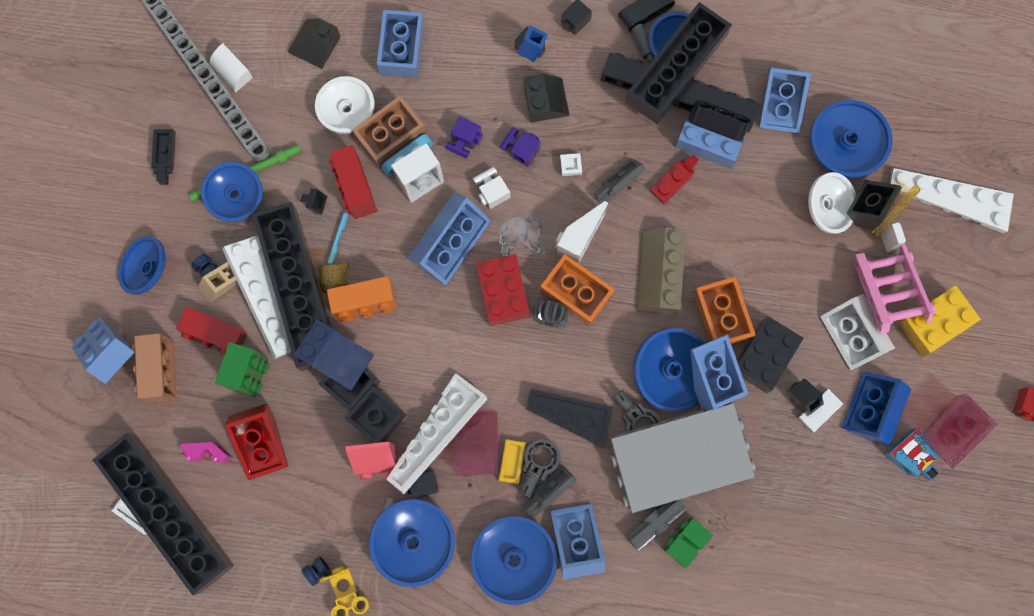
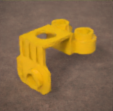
M344 566L332 570L333 575L320 580V582L330 579L337 598L335 600L337 606L332 609L331 616H338L339 609L344 610V616L350 615V609L356 614H363L370 606L369 600L366 597L357 595L358 592L350 573L351 569H345ZM340 579H346L349 582V589L345 592L340 591L337 587ZM359 601H363L365 603V607L363 609H360L358 607Z

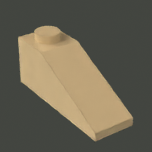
M226 262L203 276L198 287L209 301L212 302L231 290L238 282L229 263Z

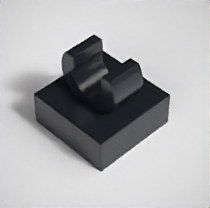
M311 188L309 195L302 194L300 202L306 203L305 207L313 213L322 215L328 196L318 189Z

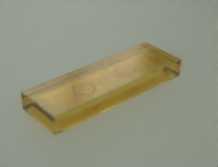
M917 185L912 186L888 212L884 221L872 230L870 234L875 238L879 237L921 191Z

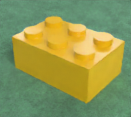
M957 286L948 289L930 301L933 302L935 307V314H933L931 323L927 324L923 315L905 318L898 322L922 357L932 353L981 320Z

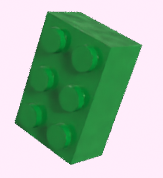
M229 342L215 384L255 398L256 393L259 394L262 388V376L267 373L269 368L268 358L254 349Z

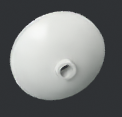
M350 76L337 77L327 82L319 90L315 100V111L319 121L330 131L340 134L352 133L354 128L373 115L375 109L374 96L370 88L360 79ZM347 108L351 109L349 112H344Z
M834 172L823 174L814 181L810 189L808 205L814 223L826 233L836 234L844 232L853 223L847 215V211L854 201L856 193L852 184L845 176Z

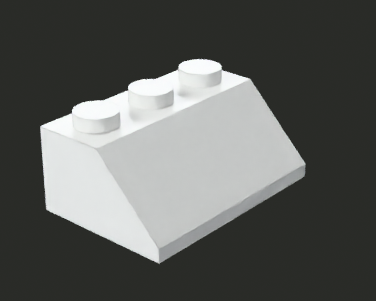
M864 294L854 297L820 316L850 370L895 348L887 333L880 334Z

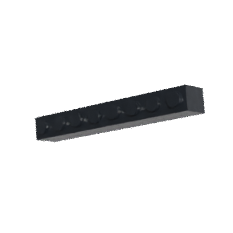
M610 52L602 71L601 81L629 91L648 65L637 59L625 58L620 53ZM695 79L691 81L673 104L674 107L692 112L696 100H703L744 115L751 120L747 132H750L760 104L756 103L753 99H744L738 97L733 92H724L718 90L715 86L700 84Z

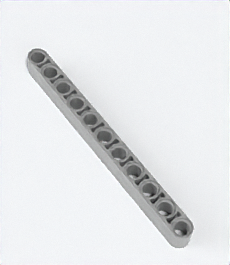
M142 0L256 162H261L269 158V149L163 0ZM209 73L206 78H203L205 74ZM220 88L217 93H213L215 89ZM231 103L228 108H223L225 104ZM241 118L239 123L234 124L236 119ZM252 133L250 138L245 139L247 134ZM263 148L260 154H255L258 149Z

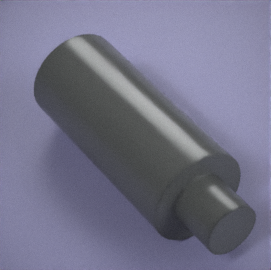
M644 24L636 25L631 29V32L643 58H647L648 62L651 63L654 56L648 44L649 35Z

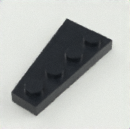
M534 389L530 390L527 411L604 448L612 407Z

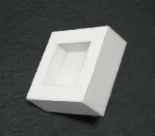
M580 153L560 155L562 176L582 175Z

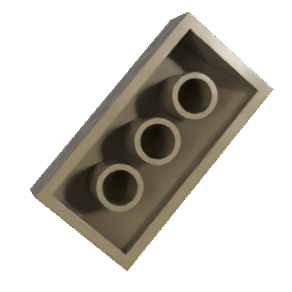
M660 228L643 231L637 311L678 314L681 310L686 229Z

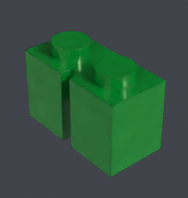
M694 518L684 519L678 527L679 533L675 537L673 535L670 536L664 544L666 546L664 551L683 568H687L699 554L697 551L699 549L702 550L713 536L711 532Z

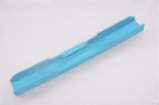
M343 213L328 260L330 265L335 261L341 234L345 230L348 221V214Z

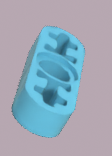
M427 134L421 135L385 161L381 169L388 177L394 175L391 165L394 164L398 157L407 156L418 145L423 146L427 143L430 148L433 145V141Z

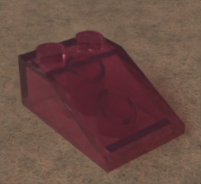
M965 393L957 395L940 412L921 438L954 469L998 424Z
M497 411L476 412L456 434L457 476L500 474Z

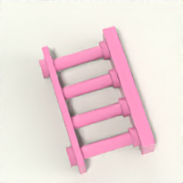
M905 244L900 246L899 255L875 261L867 260L864 253L856 254L854 266L880 334L888 333L893 321L923 315L926 323L929 324L932 321L933 314H935L934 304L929 302L913 264V254L910 250L908 251ZM902 263L905 270L903 273L881 278L873 277L872 274L873 269ZM909 280L912 287L911 290L889 295L880 294L878 290L879 286ZM916 297L920 306L893 313L887 312L885 308L887 303Z

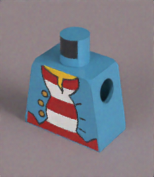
M919 427L912 428L883 454L911 477L922 473L928 480H931L939 473L931 465L938 458V454Z

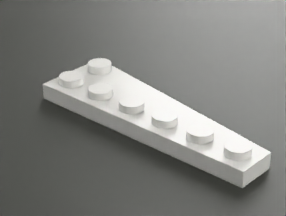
M895 168L891 170L889 184L900 185L902 189L899 194L917 199L927 205L940 207L948 213L953 212L961 215V218L979 222L980 225L1001 233L1008 232L1014 194Z
M257 235L224 246L222 249L273 358L277 359L292 353L259 236Z
M455 374L443 391L437 405H434L430 416L421 425L419 433L415 439H412L406 452L402 454L391 471L387 481L401 493L405 494L487 400L486 395L458 374Z

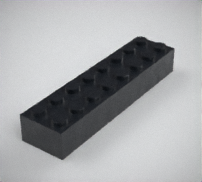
M292 202L253 213L252 215L295 366L298 370L304 371L313 367L295 357V352L316 319L331 327L297 209Z
M124 434L93 459V462L192 596L201 594L234 567L135 434Z

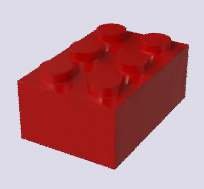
M351 145L331 152L332 160H329V164L337 178L335 179L337 187L342 196H344L341 199L348 214H352L355 219L378 212L354 146Z
M513 254L477 262L476 265L490 326L530 318L517 255Z

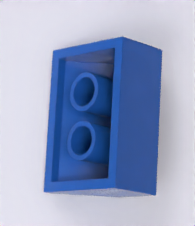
M863 371L842 429L869 441L890 446L912 388L901 379Z

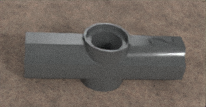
M680 500L665 503L648 514L642 520V523L630 532L626 538L639 551L650 540L658 537L669 528L670 523L687 509Z

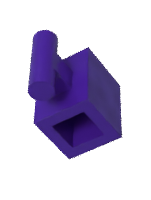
M459 116L450 133L452 140L456 144L447 142L445 149L467 159L470 151L464 149V147L474 149L476 144H480L483 137L481 126Z
M512 127L499 147L503 151H506L509 146L513 147L511 157L528 167L540 150L541 141H539L536 135L532 133L527 134L526 132H523L520 138L517 139L516 135L519 131Z

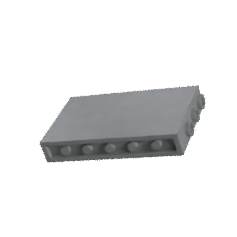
M730 402L714 410H699L610 436L609 440L613 450V455H610L613 467H617L619 475L616 478L619 487H623L625 495L622 496L625 508H629L632 513L754 478L755 464L753 459L749 458L748 451L750 446L748 440L743 437L742 430H744V425L741 418L737 416L734 403Z

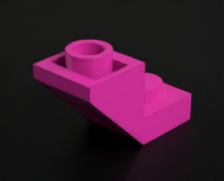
M214 442L183 443L179 446L184 451L182 455L190 462L193 460L201 462L209 452V457L216 463L227 464L232 458L218 443Z

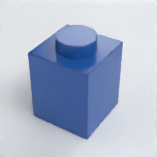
M530 25L521 40L517 54L535 62L543 49L548 34Z

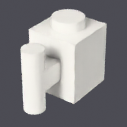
M494 167L472 178L476 185L484 182V185L479 187L480 194L478 197L483 205L487 204L489 209L510 198V191L501 176L494 179L491 178L497 174Z

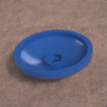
M677 11L666 13L653 23L648 36V44L654 58L689 15L688 13Z
M226 162L217 165L206 175L201 187V197L208 212L217 219L225 222H239L251 217L258 210L263 198V186L258 175L247 165L238 162ZM235 191L238 192V196L236 198H232V193Z
M143 236L135 240L127 248L118 270L119 283L125 292L132 295H140L150 290L159 281L166 263L165 249L160 240L152 236Z

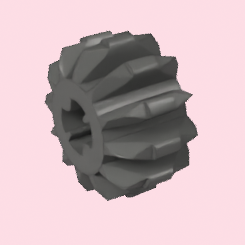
M541 300L537 302L534 308L533 317L536 322L545 326L564 327L568 319V308L551 300Z

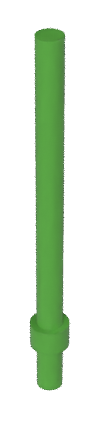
M299 145L285 151L282 149L275 152L276 155L250 166V168L256 173L278 162L283 163L289 157L302 151ZM201 189L189 194L192 201L201 198Z

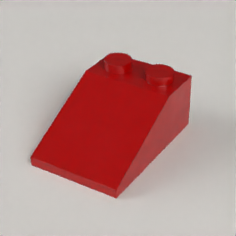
M268 403L228 416L225 428L248 480L288 467L277 424Z

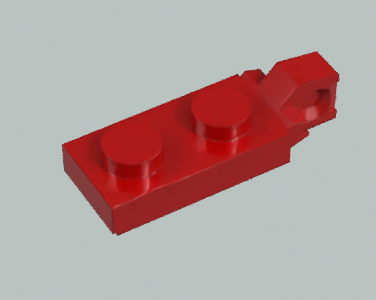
M692 155L686 162L683 160L677 162L650 189V192L663 204H666L691 179L695 172L692 168L699 159Z

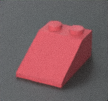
M391 442L345 446L354 475H360V479L373 478V474L381 473V477L389 476L398 462L397 446Z

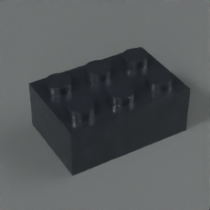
M767 316L762 320L755 332L756 336L750 340L737 361L743 379L765 393L773 390L804 339Z

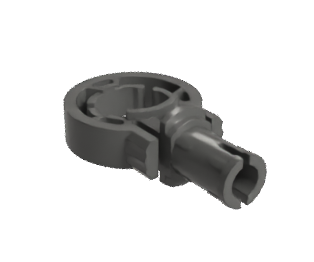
M623 389L618 392L619 395L615 394L612 397L632 421L630 422L625 415L621 416L622 420L626 423V432L630 431V425L632 430L635 429L634 425L640 417H648L652 423H655V420L652 418L654 416L657 423L661 422L658 414L645 408L641 402L637 404V407ZM635 412L637 416L634 417L631 413Z
M546 439L533 441L525 451V465L522 472L526 473L530 464L531 466L518 493L523 496L526 488H528L525 493L526 498L531 497L543 471L545 472L541 482H545L547 476L552 474L559 466V449L553 442ZM539 445L537 446L538 450L545 449L553 457L554 453L552 450H554L557 457L556 464L552 465L554 462V458H552L549 465L539 466L532 458L536 449L534 448L531 454L529 452L534 446Z

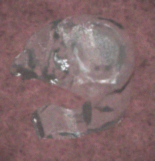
M522 214L509 217L502 222L499 230V243L503 256L510 255L518 240L521 241L524 247L530 248L531 252L544 254L545 249L541 248L540 239L542 225L538 215Z

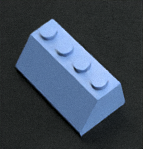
M453 193L408 256V259L422 271L446 286L491 220L467 197Z

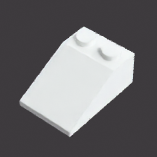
M602 202L569 225L564 233H559L555 241L556 255L562 258L566 254L578 264L580 263L606 214L607 202Z

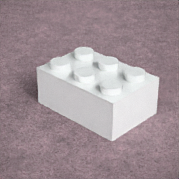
M427 143L423 146H416L410 154L405 157H398L394 164L391 165L399 186L411 203L444 183L440 163Z

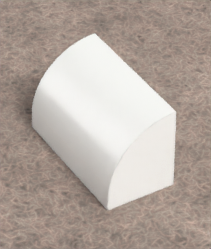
M223 43L212 54L209 62L210 66L235 93L253 78L249 70Z

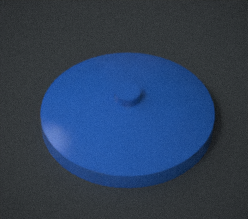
M843 100L829 105L818 115L810 131V147L816 161L829 173H839L847 179H858L871 175L886 162L892 149V132L886 118L875 107L862 101Z
M665 328L652 333L641 343L633 361V379L639 394L647 403L664 411L678 412L687 410L699 402L694 390L690 350L705 344L702 339L685 329Z
M406 499L388 506L374 521L369 535V553L376 569L390 582L405 587L422 586L438 578L448 567L455 548L454 531L444 512L435 505L418 499Z
M505 517L492 522L479 534L472 549L471 567L478 586L486 595L500 603L519 605L535 600L548 589L556 573L557 553L550 535L542 526L523 517Z

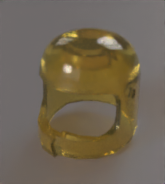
M342 263L319 266L321 291L327 294L328 289L349 285L346 279V272L350 270V264Z

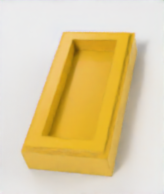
M505 439L498 481L514 484L520 483L526 442Z

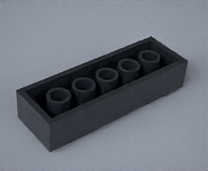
M699 2L627 92L625 102L658 125L727 37L732 24Z

